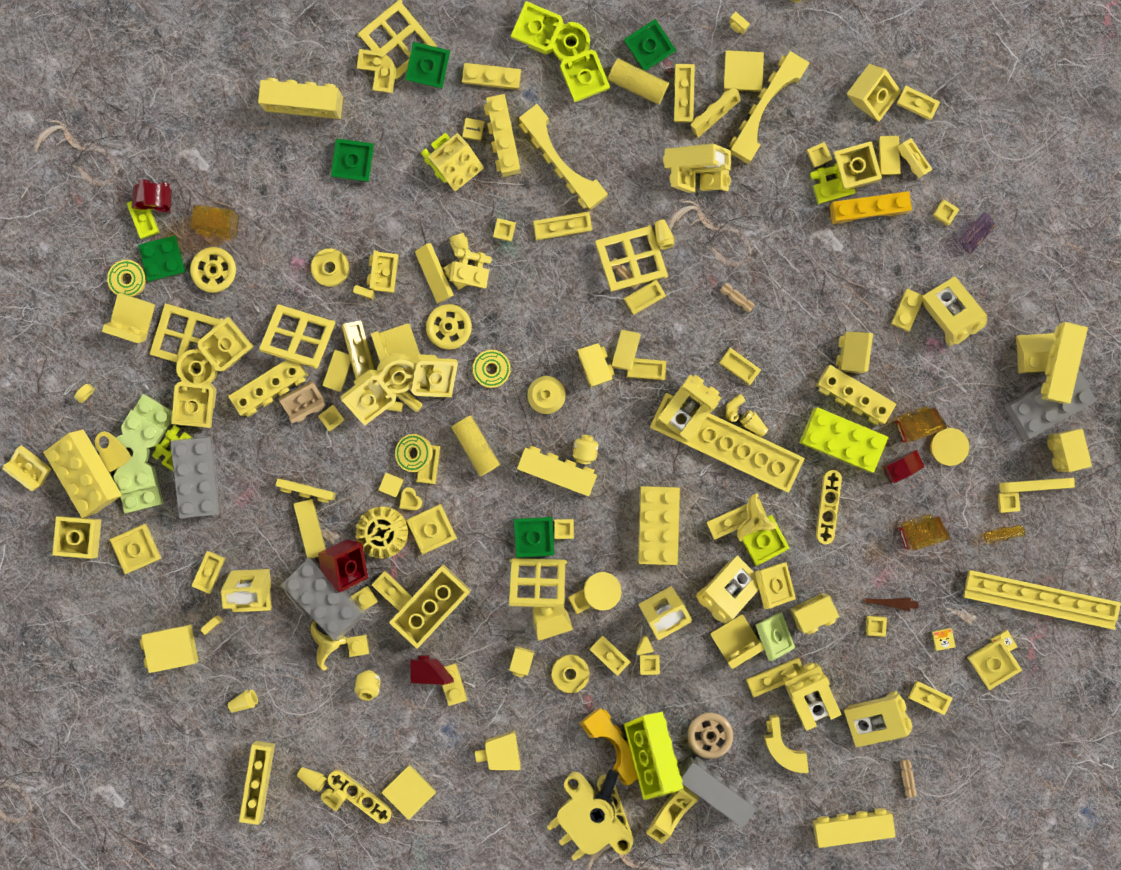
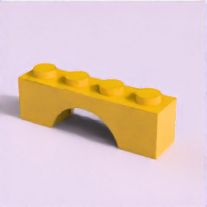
M909 191L835 201L829 205L832 224L851 222L874 216L902 215L912 211Z
M602 708L595 709L582 719L579 724L589 738L603 737L613 744L617 758L612 770H616L619 773L618 778L623 785L629 786L638 779L629 743L622 738V732L619 727L612 724L609 713L605 709L602 710Z

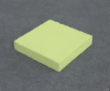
M782 612L776 613L756 624L769 661H773L795 648Z

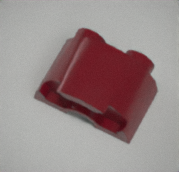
M141 179L138 184L133 186L132 209H152L157 212L171 214L172 189H170L169 183L159 182L157 184Z

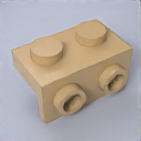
M314 381L279 398L291 423L300 422L307 415L317 413L325 406L324 398Z

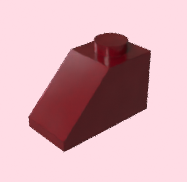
M917 450L882 466L889 483L893 484L925 467Z
M418 655L417 659L410 660L411 683L436 685L454 683V678L437 658H430L429 655Z

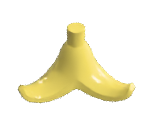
M758 493L752 495L748 500V518L740 525L737 531V537L740 542L743 541L746 535L755 531L774 530L776 528V523L770 521L760 509L757 502Z
M314 620L310 630L313 639L319 645L316 655L317 664L325 671L327 669V666L324 664L326 658L340 645L346 644L347 638L343 636L340 640H333L329 635H325L317 629V622Z

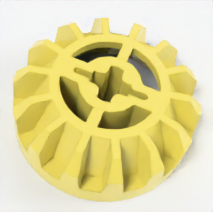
M380 506L368 510L360 517L356 525V540L362 543L363 550L371 557L379 559L392 557L403 549L408 540L409 529L405 518L400 512L390 507ZM377 520H386L389 523H391V525L388 526L387 524H378ZM374 522L376 526L373 528L372 533L368 535V528ZM379 528H381L382 530L390 528V530L386 531V533L384 534V538L382 535L373 537L375 534H377V532L380 531ZM394 531V537L388 544L386 540L391 536V532ZM371 541H383L385 546L374 545Z

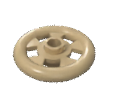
M704 713L691 722L687 732V739L690 748L695 754L702 758L715 759L721 757L730 749L733 742V730L730 723L723 716L716 713ZM709 720L711 726L703 728L701 723ZM718 724H721L724 728V731L721 733L715 728ZM695 732H701V740H695ZM709 732L714 734L711 739L707 738V733ZM722 738L725 742L721 747H718L716 743ZM703 744L711 746L710 751L703 750Z

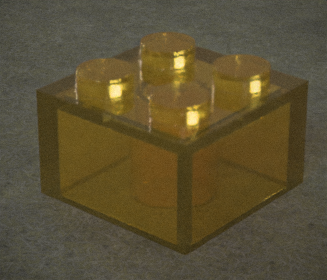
M193 205L190 228L196 231V234H199L200 237L212 238V235L221 240L231 241V238H237L240 216L231 209Z

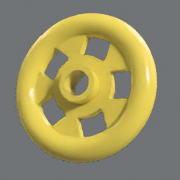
M209 247L195 255L191 262L190 273L197 287L206 292L216 293L225 290L231 285L236 275V265L234 259L227 251L218 247ZM210 255H218V260L210 261ZM201 261L206 263L203 271L198 269ZM227 262L228 270L223 271L221 263ZM212 267L217 268L216 273H211ZM204 275L210 279L208 284L201 280ZM222 275L225 280L220 284H217L215 279H218Z
M445 304L435 308L428 316L426 322V332L430 341L435 346L446 350L461 347L469 339L472 330L471 320L467 312L453 304ZM447 312L455 313L454 319L446 317ZM437 317L442 319L439 326L434 324ZM457 321H463L464 329H458ZM448 323L452 324V329L446 330L445 325ZM438 331L445 335L442 340L436 336ZM457 333L459 339L451 342L449 337Z

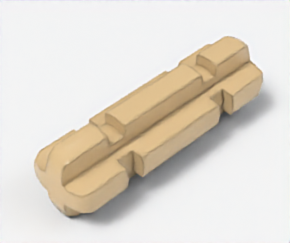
M620 264L612 267V270H616V273L623 280L633 278L632 273L624 265ZM640 284L631 287L635 290Z
M725 283L720 290L725 296L728 295V298L738 306H742V309L746 312H750L755 306L753 302L747 301V298L736 289L733 290L732 286L728 283Z
M909 759L901 760L900 768L903 770L901 773L903 784L906 788L905 794L908 798L916 797L917 792L914 787L913 771L910 769L912 768L911 761Z

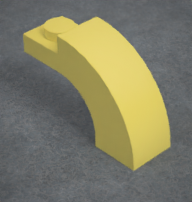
M776 714L769 715V721H766L768 733L771 732V734L763 736L770 754L780 765L788 770L798 773H809L806 752L804 750L797 751L787 748L782 742L779 717Z
M683 785L682 790L673 792L655 816L646 834L662 845L671 836L682 816L698 801L699 796L685 785Z

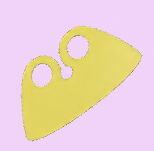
M104 431L96 436L95 447L99 451V457L108 472L114 471L130 460L131 455L128 450L112 434ZM106 436L108 438L109 445L107 448L100 447V437Z

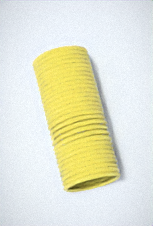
M619 58L615 61L608 76V81L611 83L613 82L658 105L669 85V82L667 83V81L657 76L655 77L645 72V70L643 71Z
M471 415L451 427L480 477L500 465Z

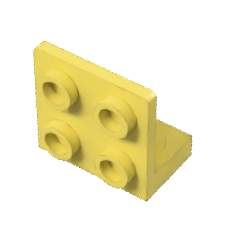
M458 133L428 156L454 191H457L484 169L468 143Z
M118 293L111 321L104 324L102 332L136 343L146 341L155 304Z
M409 323L381 333L378 331L371 333L380 362L386 356L395 353L404 354L410 359L420 354Z
M743 614L710 633L732 669L764 650L763 644L758 640Z

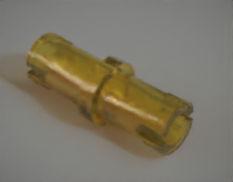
M1022 524L1012 527L1002 526L1000 529L984 531L986 543L1000 540L1005 542L1010 538L1025 536V529Z

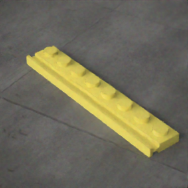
M968 570L965 593L963 594L964 598L1116 630L1115 624L1118 620L1121 602Z

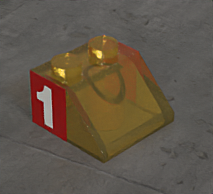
M928 405L917 409L918 413L911 415L910 412L899 416L900 419L895 421L903 443L913 442L948 428L935 407L929 408Z
M932 513L921 516L922 520L916 522L914 519L904 521L903 526L898 527L904 547L908 550L915 551L951 539L940 516H933Z

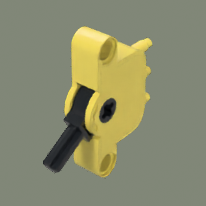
M608 770L602 789L597 792L579 772L570 773L564 782V788L571 798L562 805L557 817L547 825V829L552 830L559 824L562 826L567 834L559 840L560 845L563 846L573 840L579 847L571 856L574 861L581 858L584 854L597 853L608 843L621 855H625L631 850L634 842L633 837L616 817L614 797L611 796L619 776L616 770ZM570 779H575L578 782V786H573L570 783ZM597 810L601 811L600 816L597 815ZM625 840L628 846H622L619 841Z

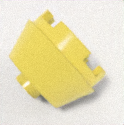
M542 376L531 383L527 397L529 404L535 411L542 414H551L563 406L566 393L563 384L558 379L551 376Z

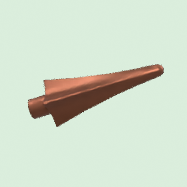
M910 597L892 599L865 598L864 600L866 603L885 605L909 612L910 608L918 609V601H911Z

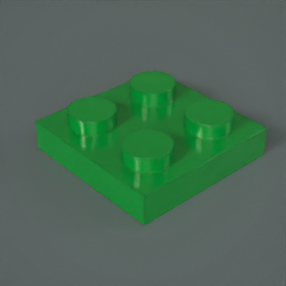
M656 19L626 37L623 41L641 69L645 70V72L676 53L675 47Z
M413 42L405 80L443 89L451 50Z
M336 138L331 177L370 183L374 143Z
M176 235L138 245L147 282L186 273Z
M552 517L514 519L516 557L554 555Z

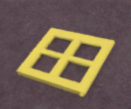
M402 0L395 2L357 34L372 51L387 54L399 45L410 58L411 52L402 41L414 31L426 45L437 47L402 4ZM399 11L409 25L396 35L386 23V20ZM380 25L392 37L381 48L369 36ZM409 59L396 69V80L407 72Z
M651 225L595 241L611 292L668 277ZM647 235L651 251L635 255L630 240ZM622 242L627 257L610 262L605 246ZM654 256L658 271L641 275L636 260ZM629 262L633 278L616 282L612 267Z
M165 303L150 355L178 362L180 356L188 350L190 341L198 343L200 340L199 338L192 337L196 320L214 325L213 328H215L223 321V318L216 319ZM171 313L188 318L184 334L166 329ZM165 334L182 339L177 355L160 350ZM196 363L194 368L201 370V365Z
M277 304L259 351L317 369L335 326V321ZM283 314L300 319L295 332L278 328ZM308 322L325 327L320 340L303 335ZM275 332L292 337L287 351L270 346ZM300 340L318 345L313 359L296 354Z
M510 559L509 606L564 607L566 560ZM519 566H536L535 578H518ZM541 566L558 567L557 579L540 578ZM518 585L535 586L534 598H517ZM540 586H557V599L540 598Z

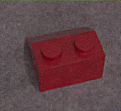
M344 540L318 553L321 572L337 592L340 593L368 579L361 542Z

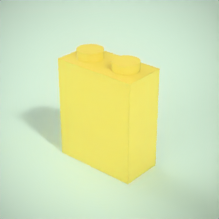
M191 624L141 635L140 645L141 649L145 651L146 656L144 658V666L148 669L149 673L199 662Z

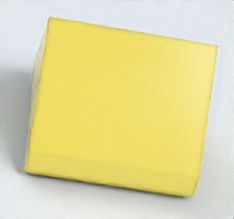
M646 635L642 636L635 650L638 655L654 652Z

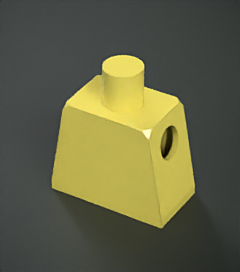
M564 607L532 608L533 624L538 641L573 630L569 614Z
M515 730L485 740L486 749L475 751L476 762L488 761L489 770H521Z

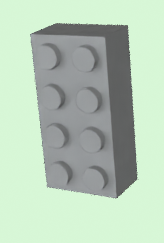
M1078 369L1070 404H1061L1042 399L1041 385L1004 407L1022 438L1031 439L1097 400Z
M212 436L172 440L171 449L179 518L219 514L220 503Z
M309 557L282 584L333 640H340L366 614L345 590L339 593L334 589L321 572L320 563L315 558Z
M689 756L679 770L682 784L743 828L756 811V807L753 804L755 801L745 791L740 793L736 788L737 786L727 779L725 782L718 771L713 768L709 770L705 765L706 763L696 756L694 759Z

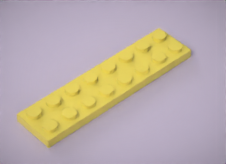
M665 393L649 428L789 493L805 458L712 414L708 415L690 441L687 442L657 419L673 398L672 395ZM684 402L680 409L685 408L688 403ZM694 407L695 409H693V410L691 411V413H690V416H691V417L693 416V414H694V413L696 412V410L698 409L697 407ZM678 414L676 422L683 425L686 422V417L683 414Z

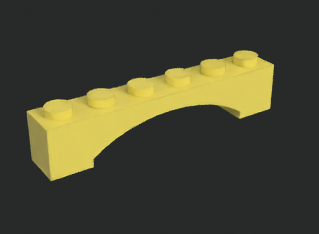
M791 51L787 56H782L778 63L780 69L778 72L773 71L768 80L771 84L768 89L763 88L758 96L761 99L759 104L752 106L748 113L751 115L750 119L743 121L739 128L741 134L738 138L734 136L729 145L732 148L730 150L731 154L748 165L761 145L757 143V134L765 107L782 88L793 82L798 83L809 65L808 61Z
M538 104L519 117V127L525 134L529 133L532 137L530 141L536 149L540 147L544 153L542 156L548 164L552 163L556 168L554 172L560 179L564 178L567 182L565 186L571 194L575 193L579 199L577 201L583 209L587 208L590 211L607 198V192L597 180L591 181L578 175L558 156L547 132L546 125L549 123V118Z

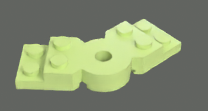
M145 394L141 396L135 408L129 412L121 426L123 434L116 437L126 449L131 448L133 450V456L130 460L117 468L113 476L115 484L122 494L121 501L124 513L164 504L155 467L147 462L150 455L149 448H154L158 443L160 444L171 425L172 410Z

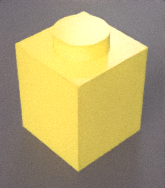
M516 646L509 671H513L512 674L518 677L528 676L534 651Z

